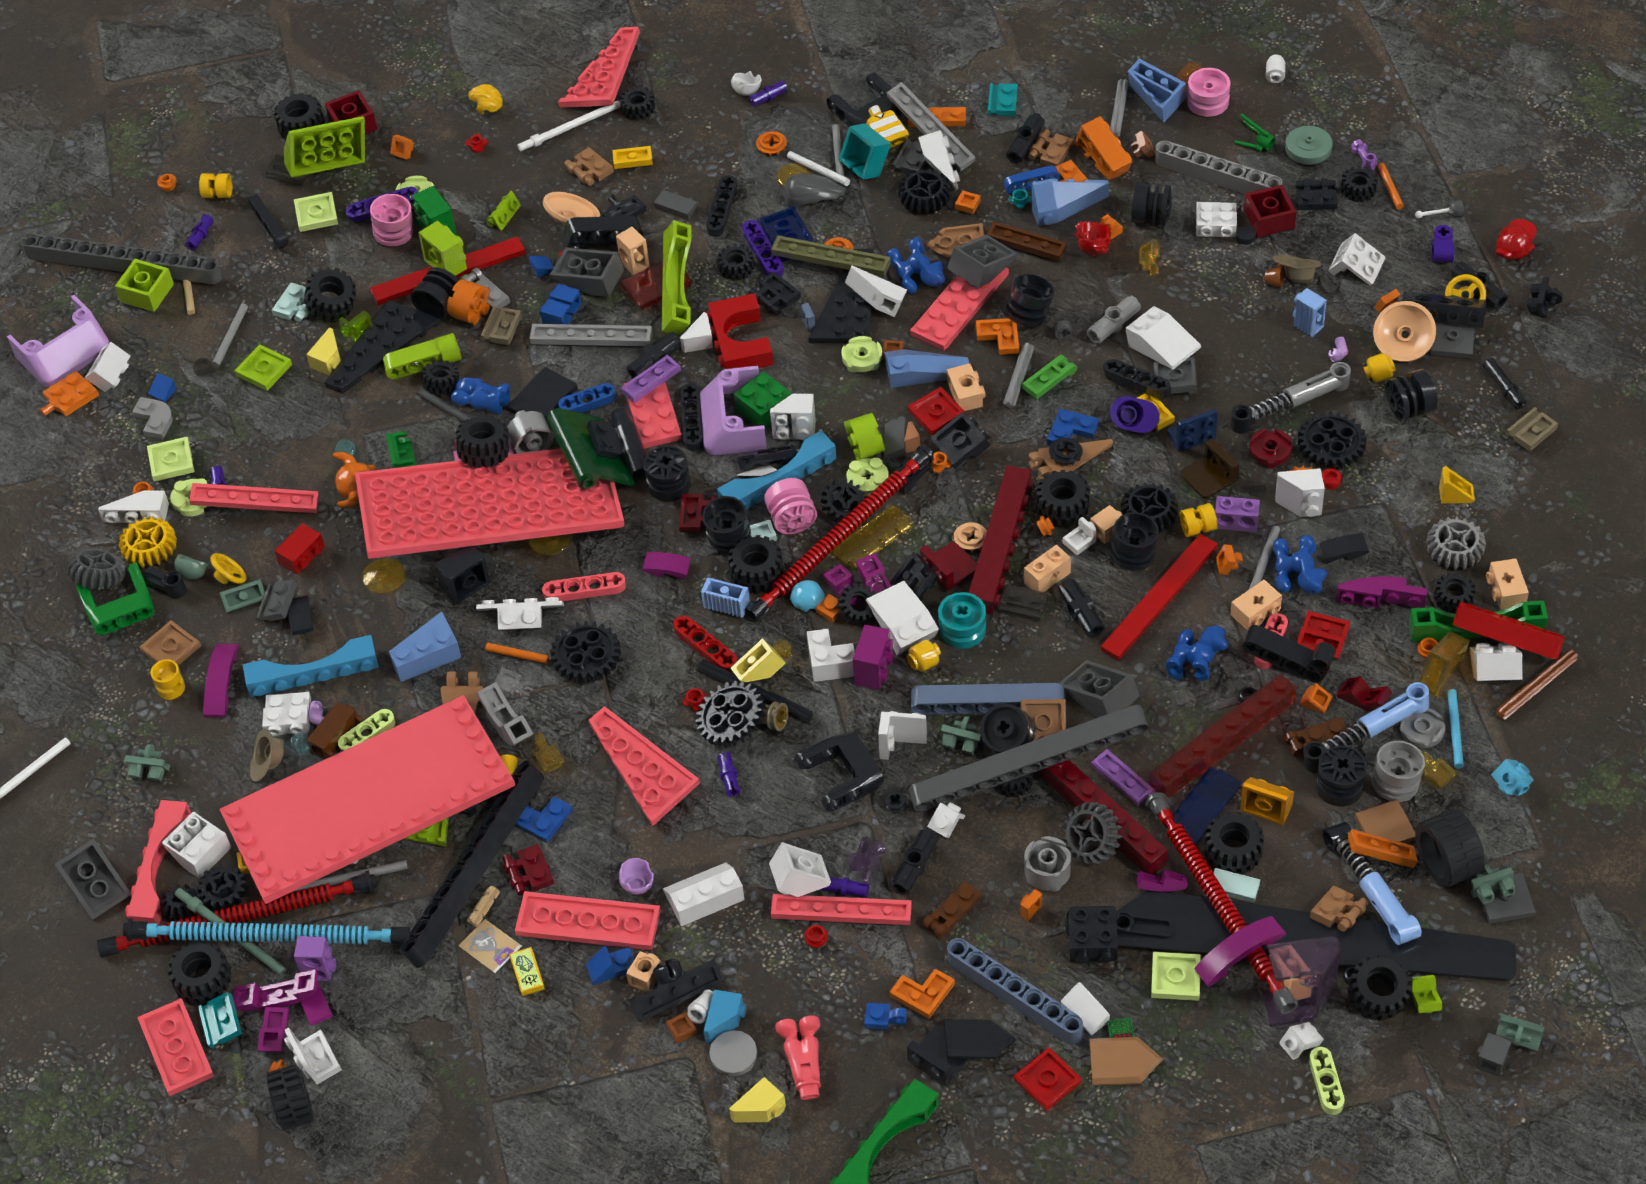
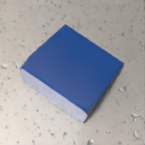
M529 256L530 266L537 278L552 272L554 266L547 256Z
M158 373L148 395L165 403L177 390L174 380Z

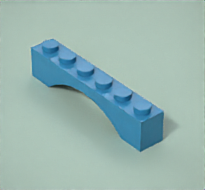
M821 430L806 438L796 456L779 470L757 478L733 479L717 488L718 497H735L742 501L747 510L763 502L766 491L776 482L787 478L802 479L809 474H813L819 468L832 463L837 459L836 446Z
M372 635L350 639L335 653L312 663L283 665L260 660L243 664L250 698L379 668Z

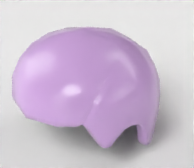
M631 858L622 863L619 871V882L626 892L632 895L644 894L652 887L654 873L651 872L649 863L646 860Z

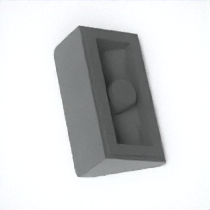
M905 417L885 424L884 458H905Z

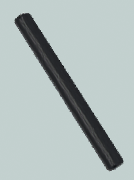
M705 659L701 660L698 664L700 672L723 683L728 682L730 686H732L734 680L739 685L741 683L734 673ZM751 681L745 682L747 685L751 683L754 688L758 689L764 698L763 702L769 705L773 702L785 703L788 707V714L804 722H809L813 717L812 710Z

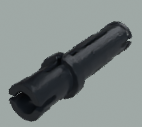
M1494 358L1487 359L1483 367L1501 388L1503 396L1511 401L1516 410L1525 407L1527 401L1518 391V386L1510 381Z

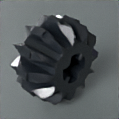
M178 883L174 889L168 887L169 893H163V900L160 902L164 916L167 919L170 918L171 921L185 920L187 917L191 919L192 913H194L187 908L186 903L174 895L176 890L181 888ZM187 883L181 888L192 897L196 896L200 899L197 896V891L194 888H190Z

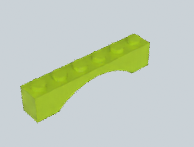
M673 220L663 232L662 332L671 333L673 331L678 336H681L690 325L691 307L686 301L684 292L685 266L691 244V225Z

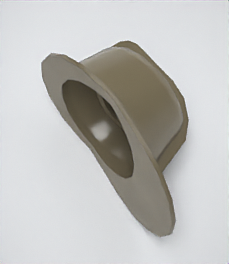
M1288 255L1273 256V260L1276 263L1284 265L1286 276L1296 283H1312L1315 268L1321 265V262L1317 260L1302 259Z
M267 729L261 730L255 741L254 754L250 766V777L255 782L260 781L268 769L276 768L283 758L284 741L273 737Z

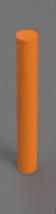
M1379 163L1377 168L1396 209L1400 210L1404 207L1385 164Z
M487 643L485 650L488 652L548 664L550 658L549 655Z

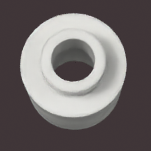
M1272 55L1266 62V79L1271 83H1280L1285 78L1286 63L1282 56Z

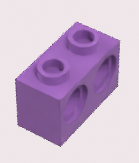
M1217 496L1215 508L1217 529L1257 532L1260 500Z
M298 936L294 958L300 973L316 969L318 971L317 981H330L332 972L336 970V959L332 957V947L328 945L326 937Z

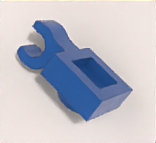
M867 1003L864 1026L867 1029L889 1030V1024L906 1025V1009L895 1008L891 1010L890 1004Z

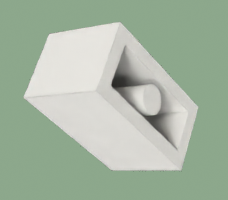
M110 342L102 348L85 379L104 392L111 387L114 389L120 382V378H118L120 373L123 374L129 366L127 361L130 355Z

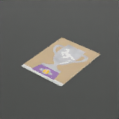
M486 919L458 945L494 973L510 959V953L517 952L522 947V945Z

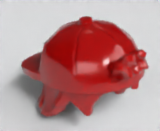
M1524 219L1513 220L1501 231L1496 241V255L1505 259L1521 260L1523 256H1528L1529 252L1535 248L1532 241L1537 232L1536 226Z
M1081 221L1078 222V225H1075L1077 232L1074 236L1078 240L1079 248L1084 253L1095 256L1103 253L1106 254L1109 251L1111 231L1108 228V224Z

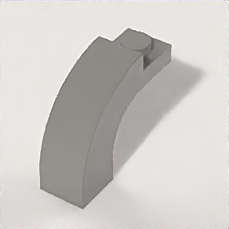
M497 682L476 693L487 712L486 715L491 724L509 746H514L533 735L524 716H518L513 711Z

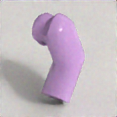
M1337 337L1335 339L1336 348H1333V352L1330 350L1328 353L1330 360L1333 362L1341 361L1348 354L1344 337Z
M313 701L309 707V721L318 726L325 717H323L322 703L320 701Z

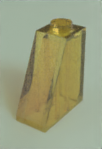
M1450 631L1429 652L1419 682L1428 687L1430 695L1436 698L1439 696L1464 659L1470 640Z

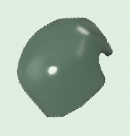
M178 554L174 566L183 578L196 580L205 574L208 564Z

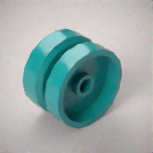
M960 592L947 596L940 603L938 608L939 635L946 644L958 649L973 647L984 639L986 634V608L980 598L974 594Z

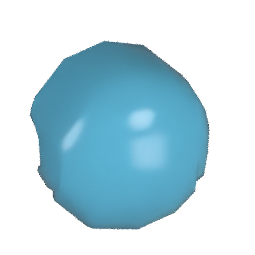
M804 580L796 584L792 588L790 596L794 607L804 612H807L809 609L816 610V607L825 598V594L819 584L810 580Z

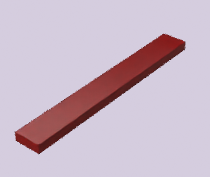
M517 236L465 254L467 269L456 275V277L469 274L476 267L481 270L524 255L525 249L519 237ZM428 267L370 287L376 304L380 305L389 300L392 301L411 294L433 267Z
M1199 534L1101 645V651L1119 661L1217 550L1218 543Z

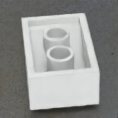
M1155 306L1126 327L1129 347L1172 370L1201 348V344L1169 313Z
M905 581L866 599L881 628L890 630V638L893 639V649L897 656L908 651L911 646L922 640L935 638L939 630L927 608Z

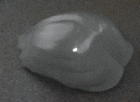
M794 174L787 179L784 185V203L790 208H796L804 204L817 203L820 200H836L840 196L845 195L846 187L827 177L813 174Z

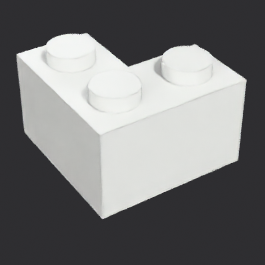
M828 629L807 631L814 682L854 677L853 657L855 652L853 643L831 646Z

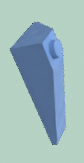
M1058 179L1033 182L1032 212L1038 227L1058 223L1109 196L1108 180L1075 182L1074 179H1068L1067 182H1058Z
M905 349L884 352L891 388L947 380V369L969 364L968 357Z

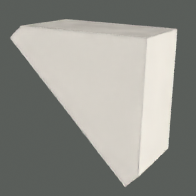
M703 312L680 337L683 352L713 348L707 313Z

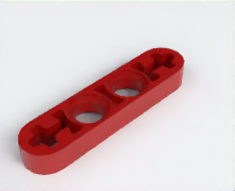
M679 616L674 620V632L680 639L709 662L733 673L731 667L738 662L735 653L690 617ZM697 635L704 637L700 642L692 640ZM712 647L719 649L715 654L707 652Z

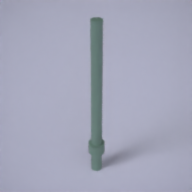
M181 888L176 890L174 895L186 903L188 909L194 913H199L212 924L217 922L218 927L219 923L222 922L225 927L226 922L206 908L200 899L196 896L192 897ZM243 937L241 942L237 941V938L235 939L239 945L280 976L286 971L283 965L254 943L249 942V939H247V942H243Z

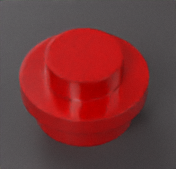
M819 925L810 926L804 935L805 942L813 948L822 947L828 940L827 931Z

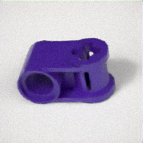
M1439 225L1435 228L1434 239L1432 240V262L1453 263V231L1447 225Z

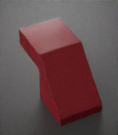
M1360 676L1345 679L1336 696L1341 700L1369 711L1386 704L1392 691L1388 686L1371 689Z

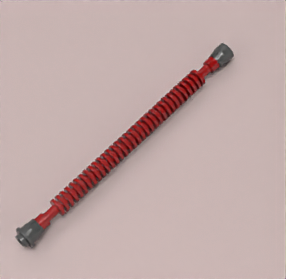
M1162 792L1150 794L1145 802V806L1148 810L1152 811L1157 820H1160L1163 825L1168 827L1167 836L1230 934L1232 935L1247 926L1182 824L1174 822V816L1169 809L1170 806L1167 803L1166 795ZM1262 947L1247 955L1246 958L1259 979L1263 982L1267 981L1270 985L1269 990L1273 994L1274 1001L1281 1013L1288 1014L1294 1011L1298 1006V1002L1289 989L1276 979L1277 970Z

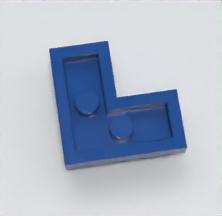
M1059 409L1048 435L1047 445H1051L1053 441L1060 438L1071 439L1073 434L1093 439L1099 426V418Z
M553 796L541 813L527 806L515 827L548 843L573 811V808L568 803Z

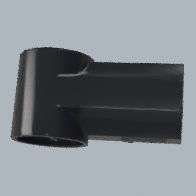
M149 566L145 571L143 578L145 583L168 592L171 598H181L186 594L187 588L178 571L169 572L157 566Z

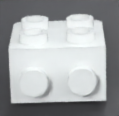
M289 1027L285 1029L288 1037L284 1038L290 1051H293L295 1055L293 1058L307 1079L312 1078L316 1084H319L342 1070L321 1030L299 1041Z

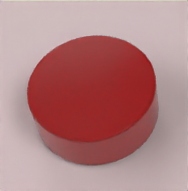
M1330 468L1322 471L1323 483L1326 489L1333 490L1341 485L1342 475L1338 470Z

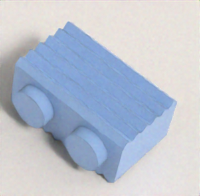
M1308 288L1302 293L1299 292L1294 298V303L1296 304L1292 314L1294 317V327L1307 333L1310 337L1318 333L1324 327L1327 300Z
M708 577L701 590L704 609L708 608V610L712 609L742 618L746 613L745 608L750 604L749 587Z

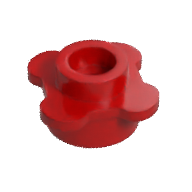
M474 134L470 140L465 141V145L470 146V150L474 153L482 152L485 149V145L488 144V140L483 139L480 134Z
M693 688L686 693V698L682 700L684 706L692 707L694 711H700L699 704L706 702L704 697H708V695L703 694L698 688Z

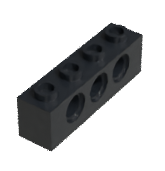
M1403 292L1402 301H1411L1422 305L1431 313L1435 323L1483 328L1486 300Z

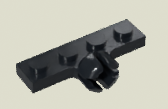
M676 959L664 961L666 967L662 966L661 963L655 966L653 974L657 980V985L629 999L637 1021L642 1022L702 993L704 990L724 982L716 961L712 959L686 972L683 971L680 962Z

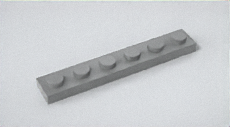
M902 82L887 92V97L924 135L941 130L943 136L948 137L950 147L947 148L948 153H952L955 161L953 165L960 172L975 162V156Z
M532 324L530 343L546 345L646 346L651 344L652 326Z

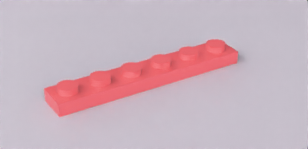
M192 483L189 501L190 505L317 513L319 493L318 491Z
M773 894L771 919L910 925L912 901L806 895L796 897L793 895Z

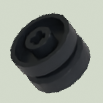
M1009 703L998 704L991 707L984 714L980 723V734L984 743L990 749L1001 753L1032 742L1035 738V725L1032 718L1019 707Z

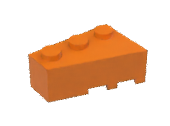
M1101 116L1081 125L1074 145L1076 148L1081 147L1086 152L1084 156L1087 159L1092 158L1096 162L1095 167L1109 181L1129 171L1132 164L1130 154L1125 152L1120 140L1113 135L1109 124Z

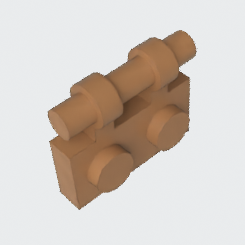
M1044 129L1037 136V142L1030 147L1028 158L1034 160L1038 157L1040 158V164L1044 166H1058L1062 164L1074 145V139L1057 133L1053 138H1050L1051 132L1048 129Z
M589 147L574 156L575 162L570 160L564 162L568 172L578 176L579 181L589 186L593 185V178L600 182L614 172L613 166Z
M1333 885L1311 910L1310 918L1330 928L1334 923H1337L1338 929L1344 932L1355 924L1357 917L1363 915L1366 911L1368 900L1361 898L1359 901L1353 902V894Z

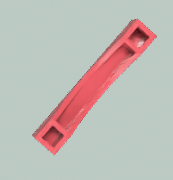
M161 800L159 808L155 810L154 825L149 829L148 833L149 842L147 847L145 846L143 849V862L137 869V882L131 890L132 899L130 905L126 906V918L160 925L163 910L156 893V877L160 863L168 851L162 845V842L191 814L187 802Z

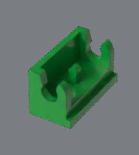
M405 431L392 434L386 433L394 468L417 466L411 439L404 438L399 440V438L407 436Z

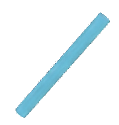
M1450 689L1447 691L1454 766L1457 769H1461L1464 767L1457 693L1455 689Z

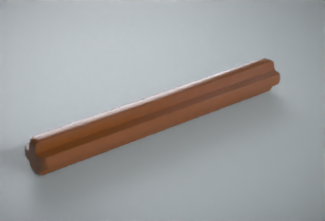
M1572 649L1567 650L1497 709L1496 715L1501 720H1506L1577 660L1578 654Z

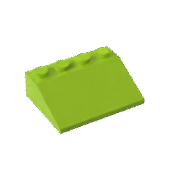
M364 116L288 132L284 146V163L291 178L365 162Z

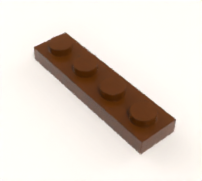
M993 221L986 235H989L1005 246L1059 262L1067 249V242Z

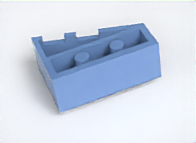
M1140 58L1128 70L1129 86L1163 123L1187 98L1185 82Z
M442 612L389 651L393 667L400 682L461 658L458 642Z

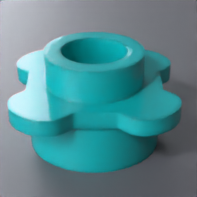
M1017 189L1008 198V201L1014 203L1017 208L1022 209L1027 203L1032 202V197L1028 196L1026 190Z

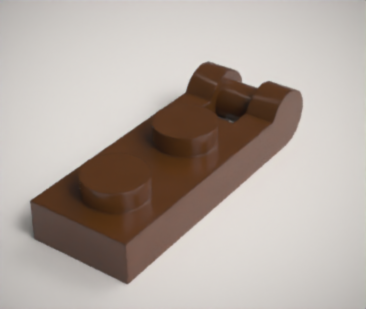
M1338 717L1297 732L1290 731L1284 735V740L1286 744L1291 746L1290 751L1293 756L1298 757L1304 755L1303 749L1307 743L1312 741L1322 743L1327 742L1328 739L1332 740L1335 735L1339 736L1340 732H1346L1347 726L1342 717Z
M964 881L932 914L924 919L922 925L928 930L932 929L935 931V935L940 939L944 938L982 899V893Z

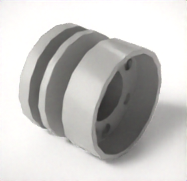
M1392 741L1380 747L1371 777L1372 787L1375 792L1389 801L1398 800V802H1403L1414 797L1419 789L1425 767V757L1421 750L1406 741Z

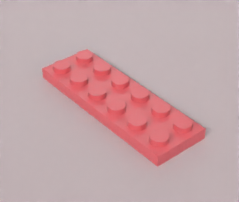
M1005 268L989 284L979 288L971 286L968 281L956 276L911 328L910 336L945 351L1009 275V269Z
M524 891L515 934L516 936L652 950L661 909L658 905Z

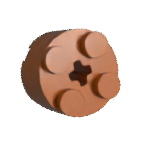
M459 280L452 289V291H455L453 298L449 296L447 312L453 318L477 325L483 315L486 316L489 312L488 298L490 289L468 280Z

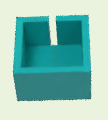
M866 123L849 126L838 160L849 169L853 168L852 171L863 180L880 177L891 143Z

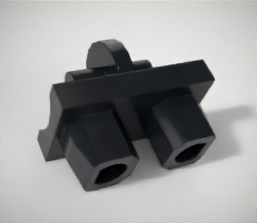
M1543 277L1540 284L1531 285L1532 298H1528L1527 301L1529 312H1539L1540 318H1547L1549 306H1555L1563 300V294L1559 289H1552L1548 285L1549 277Z

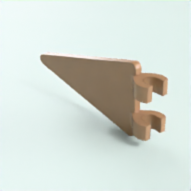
M1107 439L1079 443L1082 446L1083 454L1080 461H1076L1074 465L1067 463L1064 466L1061 462L1056 464L1055 459L1050 458L1049 447L1040 448L1038 452L1030 453L1029 458L1031 461H1028V465L1032 470L1040 467L1038 469L1041 474L1038 476L1040 481L1044 479L1046 474L1051 475L1052 471L1055 470L1057 472H1061V470H1065V472L1074 471L1113 446V440ZM1067 448L1063 452L1064 455H1068Z
M447 672V686L440 688L443 704L464 695L475 713L480 702L476 693L483 689L482 686H479L480 678H478V672H469L468 686H458L457 673Z

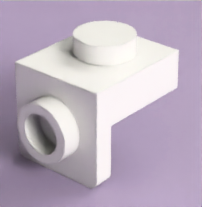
M1081 517L1079 519V526L1063 537V544L1076 555L1080 554L1096 542V527L1092 522H1088Z
M951 802L948 805L940 803L927 827L949 838L958 820L964 819L965 815L960 812L961 808Z
M1310 1022L1289 1027L1280 1040V1045L1294 1060L1298 1059L1303 1050L1319 1046L1324 1039Z

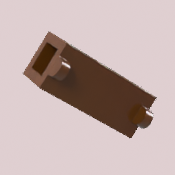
M337 702L306 740L310 753L323 759L334 756V753L339 748V738L357 726L363 720L362 717L356 714V710L352 706Z

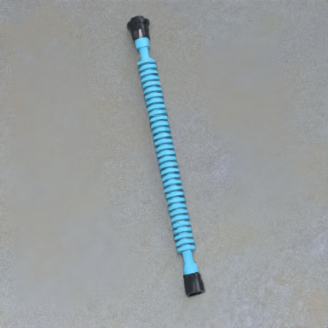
M129 918L128 923L123 924V936L127 937L128 941L148 939V937H157V935H170V940H174L176 935V940H181V936L182 940H187V936L188 940H193L194 936V940L198 941L200 936L201 941L205 940V937L207 941H211V937L213 941H217L218 937L219 941H223V938L225 941H229V938L231 941H235L237 938V941L241 942L243 937V942H247L249 937V942H253L255 937V942H259L261 937V942H265L267 937V942H271L272 938L273 942H277L278 938L279 942H283L285 938V943H289L291 938V943H295L298 936L326 937L328 944L332 943V939L334 944L338 943V939L340 944H344V939L346 944H350L351 939L352 944H356V940H358V944H362V940H364V944H368V940H381V942L391 943V945H402L410 933V927H391V929H382V931H369L368 926H364V930L362 926H358V930L356 926H352L351 930L350 925L346 926V930L344 925H340V930L338 925H334V930L332 925H328L327 930L326 925H322V929L320 925H316V929L314 925H310L309 929L308 924H305L304 929H302V924H298L296 929V924H292L290 929V924H286L284 929V924H280L279 928L278 924H274L273 928L272 924H268L266 928V924L262 923L260 928V923H256L254 928V923H250L248 928V923H244L242 928V923H238L237 927L236 923H232L231 927L230 923H225L224 927V923L220 922L218 927V923L214 922L212 927V923L207 922L206 927L205 922H201L200 926L199 922H195V925L193 922H189L188 925L187 922L182 924L179 921L177 924L175 921H171L170 926H158L157 923H148V921H139L133 918Z

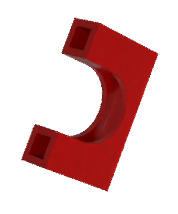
M755 293L708 303L709 311L706 313L709 323H712V326H710L712 338H716V341H714L716 353L720 352L718 356L720 368L724 367V370L751 366L762 368L773 365L772 349L768 337L740 342L732 340L727 336L728 332L737 326L761 321Z

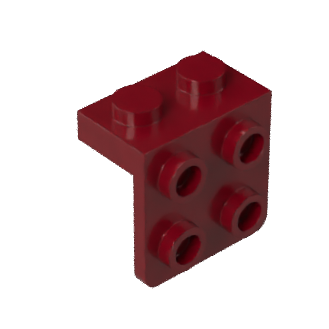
M956 542L947 544L935 553L927 545L920 548V556L930 566L927 572L930 573L931 570L936 572L938 577L935 580L946 591L975 573L977 563Z

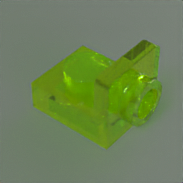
M364 310L351 321H347L343 317L338 319L341 333L345 337L349 336L354 341L358 340L371 324L370 315Z

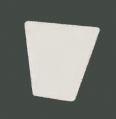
M764 465L737 474V476H763L777 470L771 465Z

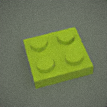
M259 344L234 371L237 377L268 391L292 366V361Z

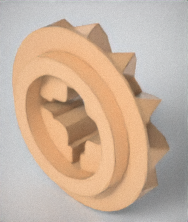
M964 523L955 530L954 540L964 551L966 549L971 552L974 549L981 550L987 530L978 523ZM974 534L975 539L967 541V537L970 538Z

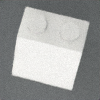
M1321 469L1278 472L1275 494L1276 503L1299 517L1322 515L1325 487Z
M782 842L769 862L777 889L784 895L790 894L800 897L827 887L831 883L822 855Z

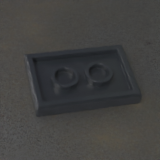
M544 367L507 405L508 411L514 414L521 410L526 412L536 411L542 413L547 420L548 413L553 409L559 408V400L571 395L578 388L577 383Z

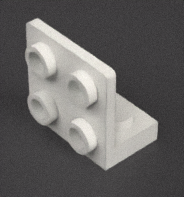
M1354 233L1341 243L1328 271L1335 276L1340 271L1344 272L1348 268L1371 286L1380 271L1385 256Z
M894 711L881 712L878 733L880 759L889 760V753L894 751L895 742L926 744V715L897 713Z

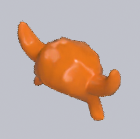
M335 452L332 454L333 457L345 464L337 471L335 484L338 494L343 498H347L344 501H339L337 505L342 508H351L359 503L355 473L374 471L376 466L357 462L351 454L346 452Z

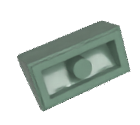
M261 579L219 592L226 613L261 602L265 595Z

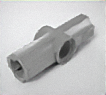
M1132 295L1130 297L1127 296L1118 305L1107 308L1105 315L1087 330L1090 340L1095 344L1101 343L1110 334L1120 332L1123 324L1141 309L1137 298Z

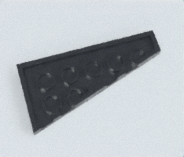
M854 249L874 254V249ZM843 270L809 336V343H849V340L854 337H870L872 305L845 283L850 270Z
M389 300L324 382L326 388L342 394L362 381L361 377L368 372L373 373L376 371L386 354L411 346V342L417 337L422 338L431 327L434 326L436 328L441 324L440 319Z

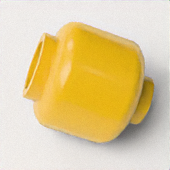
M1385 353L1369 357L1366 361L1367 366L1363 367L1367 379L1372 378L1375 383L1392 378L1393 372L1396 371L1391 356H1387Z
M922 640L909 648L907 661L913 670L925 672L939 663L941 651L936 643L932 644L929 640Z

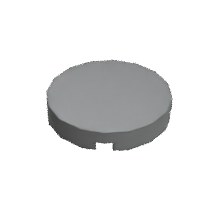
M1428 708L1424 713H1413L1401 720L1399 725L1400 734L1406 742L1415 745L1417 748L1433 747L1442 740L1445 734L1444 720L1439 713Z
M735 1030L727 1031L717 1036L712 1042L709 1052L711 1063L716 1071L732 1077L743 1075L750 1071L758 1055L755 1041L751 1036L742 1031Z

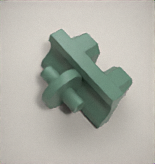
M967 716L964 717L962 722L955 720L954 727L943 724L941 728L943 734L942 746L944 748L954 750L957 740L963 741L962 752L974 756L978 746L982 747L983 739H981V734L974 733L977 726L970 724L971 719Z
M147 744L145 750L139 749L138 756L125 755L124 760L128 764L127 775L130 778L141 779L143 768L149 769L147 776L149 780L160 782L164 771L170 770V764H165V760L154 759L160 758L161 752L155 751L153 744Z
M1485 864L1484 871L1477 874L1476 878L1471 880V894L1473 898L1478 897L1483 904L1494 900L1493 892L1500 890L1504 897L1514 895V872L1512 868L1499 870L1497 867L1491 869L1488 864Z
M1501 1014L1496 1034L1512 1041L1511 1043L1515 1046L1520 1045L1538 1051L1545 1026Z

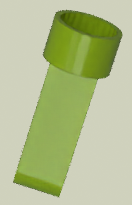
M454 333L390 352L383 357L386 375L390 379H399L422 372L423 367H426L427 363L432 364V361L439 363V360H442L445 363L447 360L450 364L462 360Z

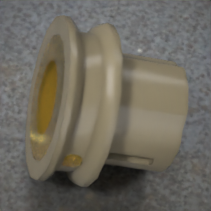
M773 702L771 705L765 704L766 708L763 711L766 716L760 717L763 724H767L770 730H783L788 720L787 705L785 703L779 704V702Z

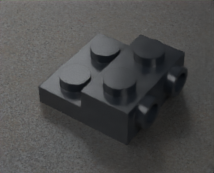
M961 412L931 437L955 468L971 455L976 458L991 446L987 441L990 439L989 435L983 428L979 431L977 429L979 425L972 415L967 417L964 412Z

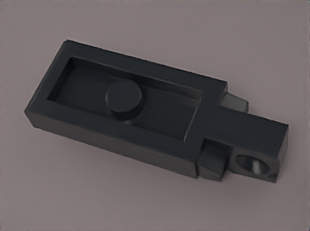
M791 444L738 455L740 469H750L755 464L769 465L772 461L776 460L788 462L796 456V450L794 445Z

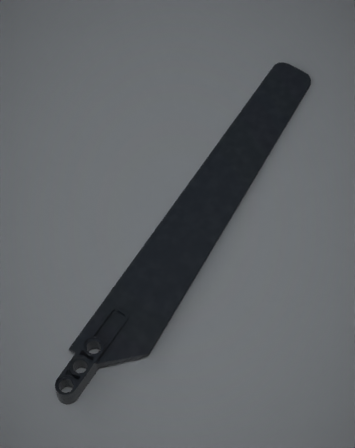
M1147 890L1116 911L1118 946L1208 954L1218 944L1231 936L1207 897ZM1232 901L1247 925L1272 916L1286 932L1284 937L1269 947L1261 946L1268 958L1269 951L1291 945L1304 963L1356 967L1362 959L1367 960L1370 955H1374L1377 958L1378 954H1384V958L1392 956L1394 957L1392 961L1397 962L1399 960L1402 963V969L1407 968L1409 972L1505 981L1513 979L1516 973V948L1508 940L1421 928L1420 937L1397 945L1390 936L1388 926L1383 922L1356 919L1355 924L1351 928H1347L1346 931L1342 932L1338 929L1337 923H1334L1331 928L1311 919L1310 912ZM1069 910L1066 913L1065 932L1067 935H1069Z

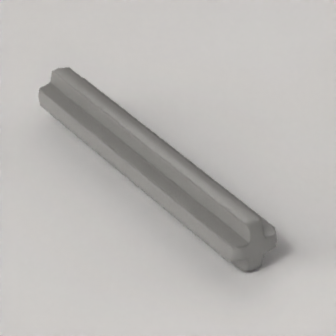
M1120 79L1117 85L1110 130L1115 137H1119L1128 90V80Z
M1028 342L1022 345L1003 402L1004 406L1009 409L1016 405L1034 350V346Z

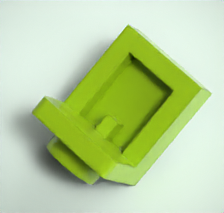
M1435 976L1412 977L1411 998L1418 1013L1442 1011V1001L1436 990Z

